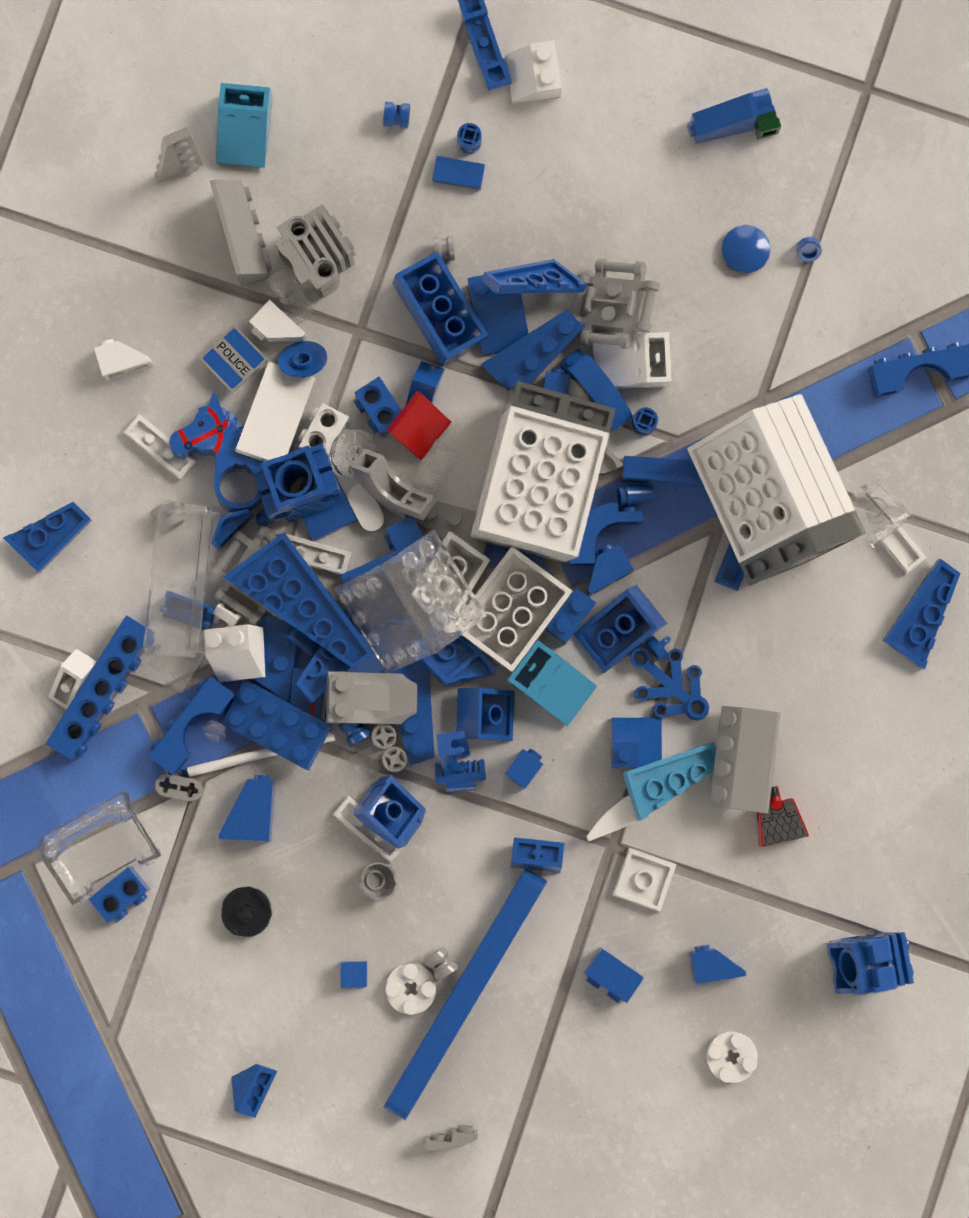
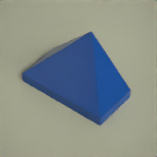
M255 1064L232 1076L234 1110L255 1118L277 1071L260 1064Z

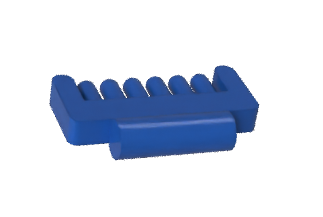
M483 759L479 760L480 772H478V762L473 760L472 772V764L468 760L466 762L469 765L467 773L465 770L461 773H450V776H445L443 769L441 775L440 764L435 763L436 784H446L447 792L477 790L476 782L486 780L485 762Z

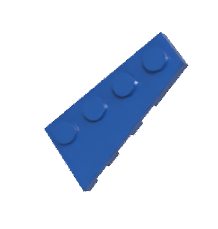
M555 259L484 272L481 280L490 287L492 292L497 294L581 293L585 291L587 283Z

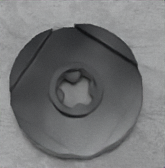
M252 886L239 887L231 891L225 897L221 909L224 926L232 934L242 937L256 936L264 931L269 925L273 914L271 902L267 895L260 889ZM243 905L253 908L251 911L253 916L250 919L247 916L241 917V907Z

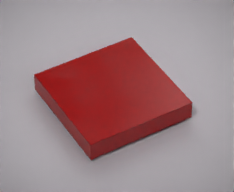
M417 391L386 431L417 459L422 461L451 424V421L423 394Z

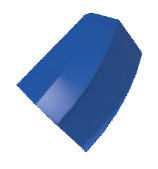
M392 775L379 778L371 785L368 792L354 808V816L378 836L393 846L402 848L408 844L422 824L426 809Z

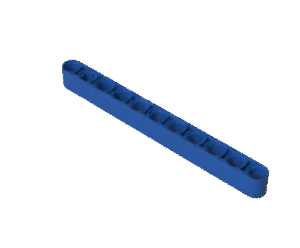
M525 868L383 1106L385 1109L403 1120L407 1119L544 889L547 880Z

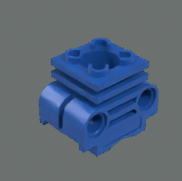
M322 443L311 448L307 445L289 454L261 463L262 466L251 470L259 492L263 495L261 498L266 515L272 521L286 518L290 523L335 506L334 500L341 496L329 456ZM309 477L308 484L304 490L299 493H290L291 485L297 479Z
M877 932L875 934H867L866 936H853L832 940L826 943L828 955L834 967L833 983L835 994L863 995L867 993H880L897 989L898 986L914 983V969L910 963L909 942L905 932Z

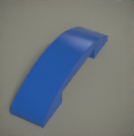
M457 0L474 55L488 91L511 84L512 81L497 44L484 0Z

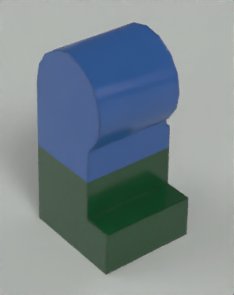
M765 88L751 92L753 93L758 112V118L754 126L757 140L779 134L782 126L779 117L777 118L774 105H772L769 90Z

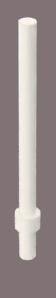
M334 731L328 733L324 743L336 741ZM262 748L187 767L189 777L276 756L277 754L267 748Z

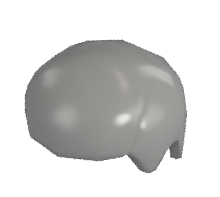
M372 862L363 867L358 878L361 892L371 900H386L393 896L398 887L395 871L383 862Z

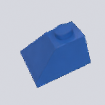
M611 718L612 768H637L662 759V718Z

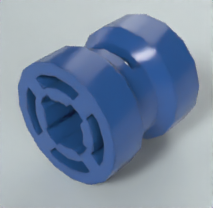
M385 101L383 126L391 127L392 125H398L400 128L408 129L410 104L402 103L401 105H395L393 102Z
M466 123L459 128L457 143L460 150L464 153L472 154L480 149L482 133L477 125Z
M647 407L637 410L632 419L633 430L642 436L651 434L658 423L656 412Z
M340 723L338 725L341 732L346 734V741L349 747L372 736L369 729L365 728L363 723Z

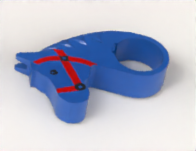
M213 393L209 405L198 408L199 412L194 421L171 435L169 440L170 449L173 456L177 459H185L194 453L201 456H215L214 489L218 503L231 513L248 509L251 512L262 502L261 496L263 495L259 490L252 500L237 504L228 501L222 495L220 485L222 480L228 474L234 472L235 469H246L248 473L252 474L251 470L262 466L261 463L263 461L236 452L244 426L233 414L220 406L216 393Z

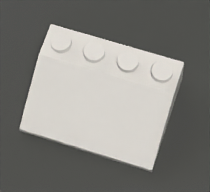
M511 547L453 624L452 628L506 670L513 673L573 591L514 547Z

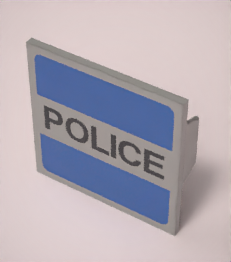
M235 324L199 357L202 363L232 394L269 360Z

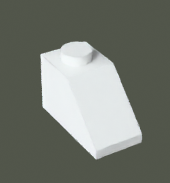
M270 300L249 321L253 327L251 332L260 341L265 338L269 343L302 342L307 339L306 333Z
M113 339L105 340L99 343L100 346L94 348L102 376L106 381L154 366L148 356L119 341L114 342Z
M76 649L60 666L48 698L67 709L93 669L96 661Z

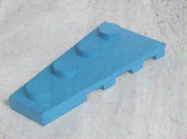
M714 742L622 772L637 821H642L650 813L664 806L666 802L686 791L688 787L698 783L714 772L716 756Z

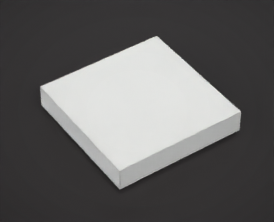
M628 847L612 895L660 912L677 864Z

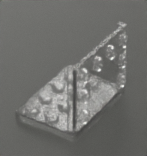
M435 530L426 533L386 562L335 588L339 599L346 606L354 623L359 627L367 644L372 648L380 665L387 673L439 652L487 616Z

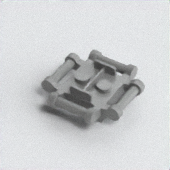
M597 258L595 262V277L577 274V277L587 283V286H592L589 287L585 305L587 316L581 317L586 289L584 292L575 294L572 314L585 326L580 336L581 344H608L620 346L622 349H629L632 344L633 334H638V332L650 333L651 331L650 318L655 293L659 291L660 283L652 280L644 281L646 274L645 262L637 261L634 264L611 262L605 258ZM607 271L634 273L633 280L605 277ZM594 331L620 332L623 334L621 336L594 333Z
M266 525L260 528L253 541L236 530L230 545L216 565H212L209 569L211 574L224 582L213 599L219 603L222 601L249 619L248 623L254 626L259 623L266 611L283 621L282 618L264 607L257 600L223 578L226 575L223 572L242 544L248 548L234 568L262 548L260 545L264 540L271 542L277 536L270 532V528ZM299 548L298 551L304 557L306 552ZM233 588L258 605V609L253 611L229 595V590Z

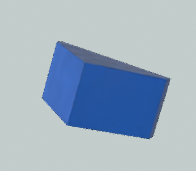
M421 361L412 379L406 405L417 391L433 404L445 369Z

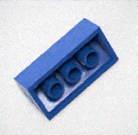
M438 251L395 274L392 282L394 288L443 367L464 356L489 336Z

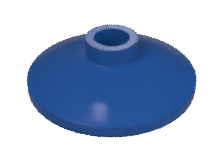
M296 342L286 347L280 353L278 365L280 370L289 377H309L324 368L327 363V352L322 345L316 342Z

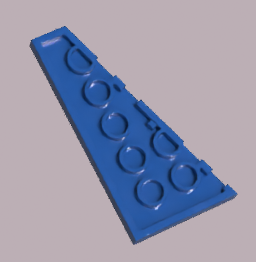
M285 532L223 576L227 581L304 633L311 640L324 647L351 668L355 669L374 654Z

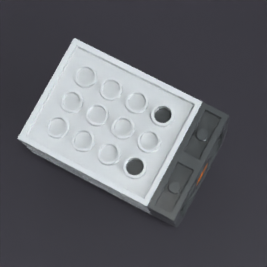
M517 381L507 393L470 536L493 545L508 549L514 547L523 553L554 561L567 562L578 557L616 409Z
M802 394L753 409L687 448L750 586L812 561L866 534Z

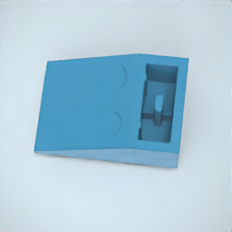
M221 83L217 123V164L265 168L273 99L270 87Z
M539 640L535 642L507 680L509 684L566 726L570 724L597 687Z

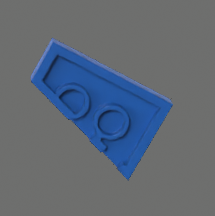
M71 502L35 523H30L23 527V529L3 537V539L38 573H41L92 519L76 503Z

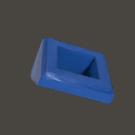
M367 961L341 962V988L367 987Z

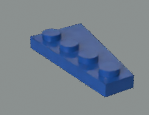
M566 309L481 365L507 391L517 381L531 385L581 333L585 326Z
M937 559L882 641L919 668L925 669L928 663V655L936 641L935 636L939 626L942 625L945 617L943 616L947 604L951 601L961 573L942 559Z
M350 600L343 612L372 649L385 635L375 625L372 626L370 619ZM320 645L294 686L312 704L326 691L327 672H347L351 667Z
M417 658L380 670L381 673L403 674L410 681L417 684V713L410 716L402 724H398L410 765L412 766L435 758L429 670Z

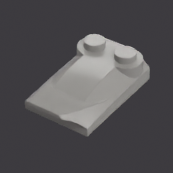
M327 672L326 723L402 724L410 716L417 713V684L410 681L403 674Z

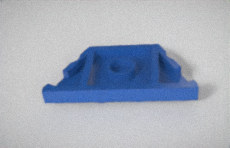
M426 613L424 614L410 652L444 687L487 677L497 672L498 668L474 644L452 628V622L442 625Z
M270 614L262 617L256 625L263 627L265 677L255 678V680L285 701H289L292 670L295 665L297 647L284 638L292 625Z

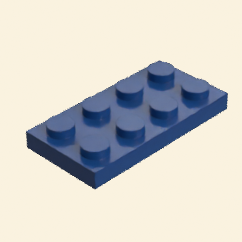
M244 680L222 722L224 726L308 771L332 728V725L248 680Z

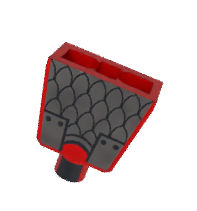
M779 786L771 787L768 814L756 812L759 847L808 837L809 833L794 799L782 800Z

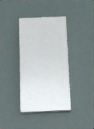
M268 362L238 441L236 452L264 462L288 454L315 383V377H289L280 370L278 364Z

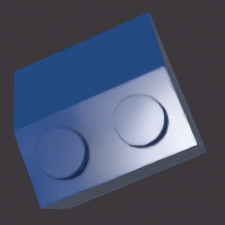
M458 688L456 731H464L467 739L513 741L514 691L489 688Z

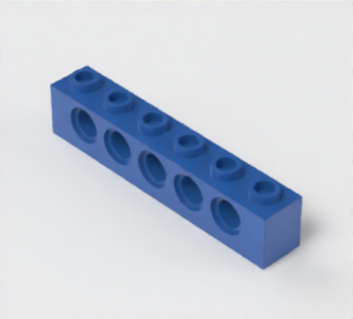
M125 616L45 743L46 745L71 760H76L77 757L81 758L88 748L86 742L90 736L94 737L100 730L102 724L99 722L103 715H108L115 705L113 699L117 693L121 694L125 690L129 682L126 680L131 671L135 672L142 662L140 656L143 651H148L155 641V638H153L154 631L131 617ZM128 640H134L136 645L131 653L124 651V644ZM115 661H120L122 670L120 673L113 675L110 670L111 664ZM102 682H106L109 687L108 693L104 696H100L97 692V687ZM91 703L95 707V713L92 717L87 718L84 715V708L87 704ZM75 725H79L82 730L81 736L77 739H73L70 734L71 728Z

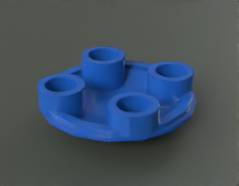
M742 225L733 228L727 233L723 239L721 250L723 259L729 269L742 273H751L764 267L769 259L771 247L769 239L762 230L755 226Z

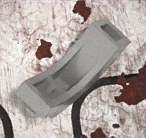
M364 449L350 466L362 487L382 506L402 518L407 519L409 516L424 520L437 503L433 495L414 489L402 482L391 471L385 457L381 454Z

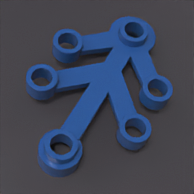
M637 648L631 653V664L636 668H644L664 686L659 688L638 687L635 690V698L637 700L646 701L648 698L677 697L684 703L668 706L665 703H658L653 709L656 717L663 718L667 715L686 714L688 718L698 721L708 715L709 704L701 696L700 677L702 670L699 666L692 665L686 671V675L690 679L691 696L683 690L681 671L683 653L681 650L672 649L667 656L668 661L671 663L672 679L650 661L651 656L646 649ZM672 652L679 653L680 658L678 661L671 659ZM637 654L644 656L645 660L643 663H638L635 660ZM692 668L697 669L699 672L695 678L691 677L689 673ZM640 689L646 690L647 696L645 698L638 696ZM697 703L701 706L699 713L693 712V704ZM658 706L665 707L666 712L664 715L657 713Z

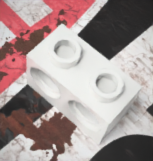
M322 403L320 408L316 407L313 410L309 419L312 423L308 430L304 429L301 432L298 442L300 443L299 448L307 445L310 447L312 439L321 438L330 459L350 419L349 416ZM324 417H334L335 423L331 427H324L322 425Z

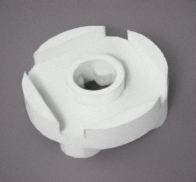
M413 963L400 965L388 977L385 989L387 999L392 1007L401 1013L408 1015L421 1013L434 1001L436 993L435 978L423 965ZM407 982L409 984L415 982L418 985L416 987L418 992L416 995L412 993L407 995L405 993L407 989L405 984Z
M725 1031L716 1035L710 1042L706 1061L711 1072L722 1081L727 1083L744 1081L757 1067V1049L752 1040L744 1034L735 1031ZM729 1050L739 1054L736 1058L737 1062L734 1064L731 1061L726 1062L725 1060Z

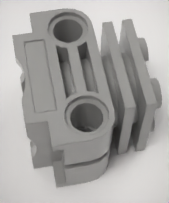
M326 211L321 213L325 226L322 225L317 216L313 218L316 231H314L306 218L302 216L291 217L277 226L282 237L274 242L281 259L286 266L292 269L297 277L298 285L303 293L306 295L314 290L319 300L334 292L340 285V277L335 263L338 264L343 272L346 270L344 257L349 265L353 266L355 264L353 256L356 255L349 238L341 236L342 233L339 230L341 226L334 215L329 217ZM326 273L331 274L328 277H322Z

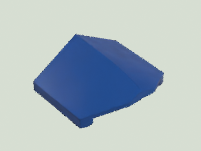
M248 509L221 516L211 544L219 551L233 538L236 530L240 531L254 515Z

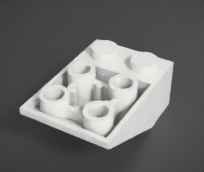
M669 332L634 334L629 349H622L617 345L593 343L594 361L611 380L616 389L670 386L672 379Z

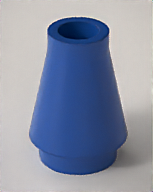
M622 484L621 487L616 489L617 502L620 507H632L655 498L652 485Z

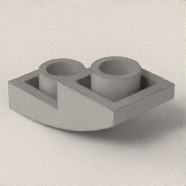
M458 1125V1129L453 1128L452 1138H447V1134L432 1133L431 1137L426 1136L425 1150H447L464 1146L477 1140L478 1130H473V1126Z

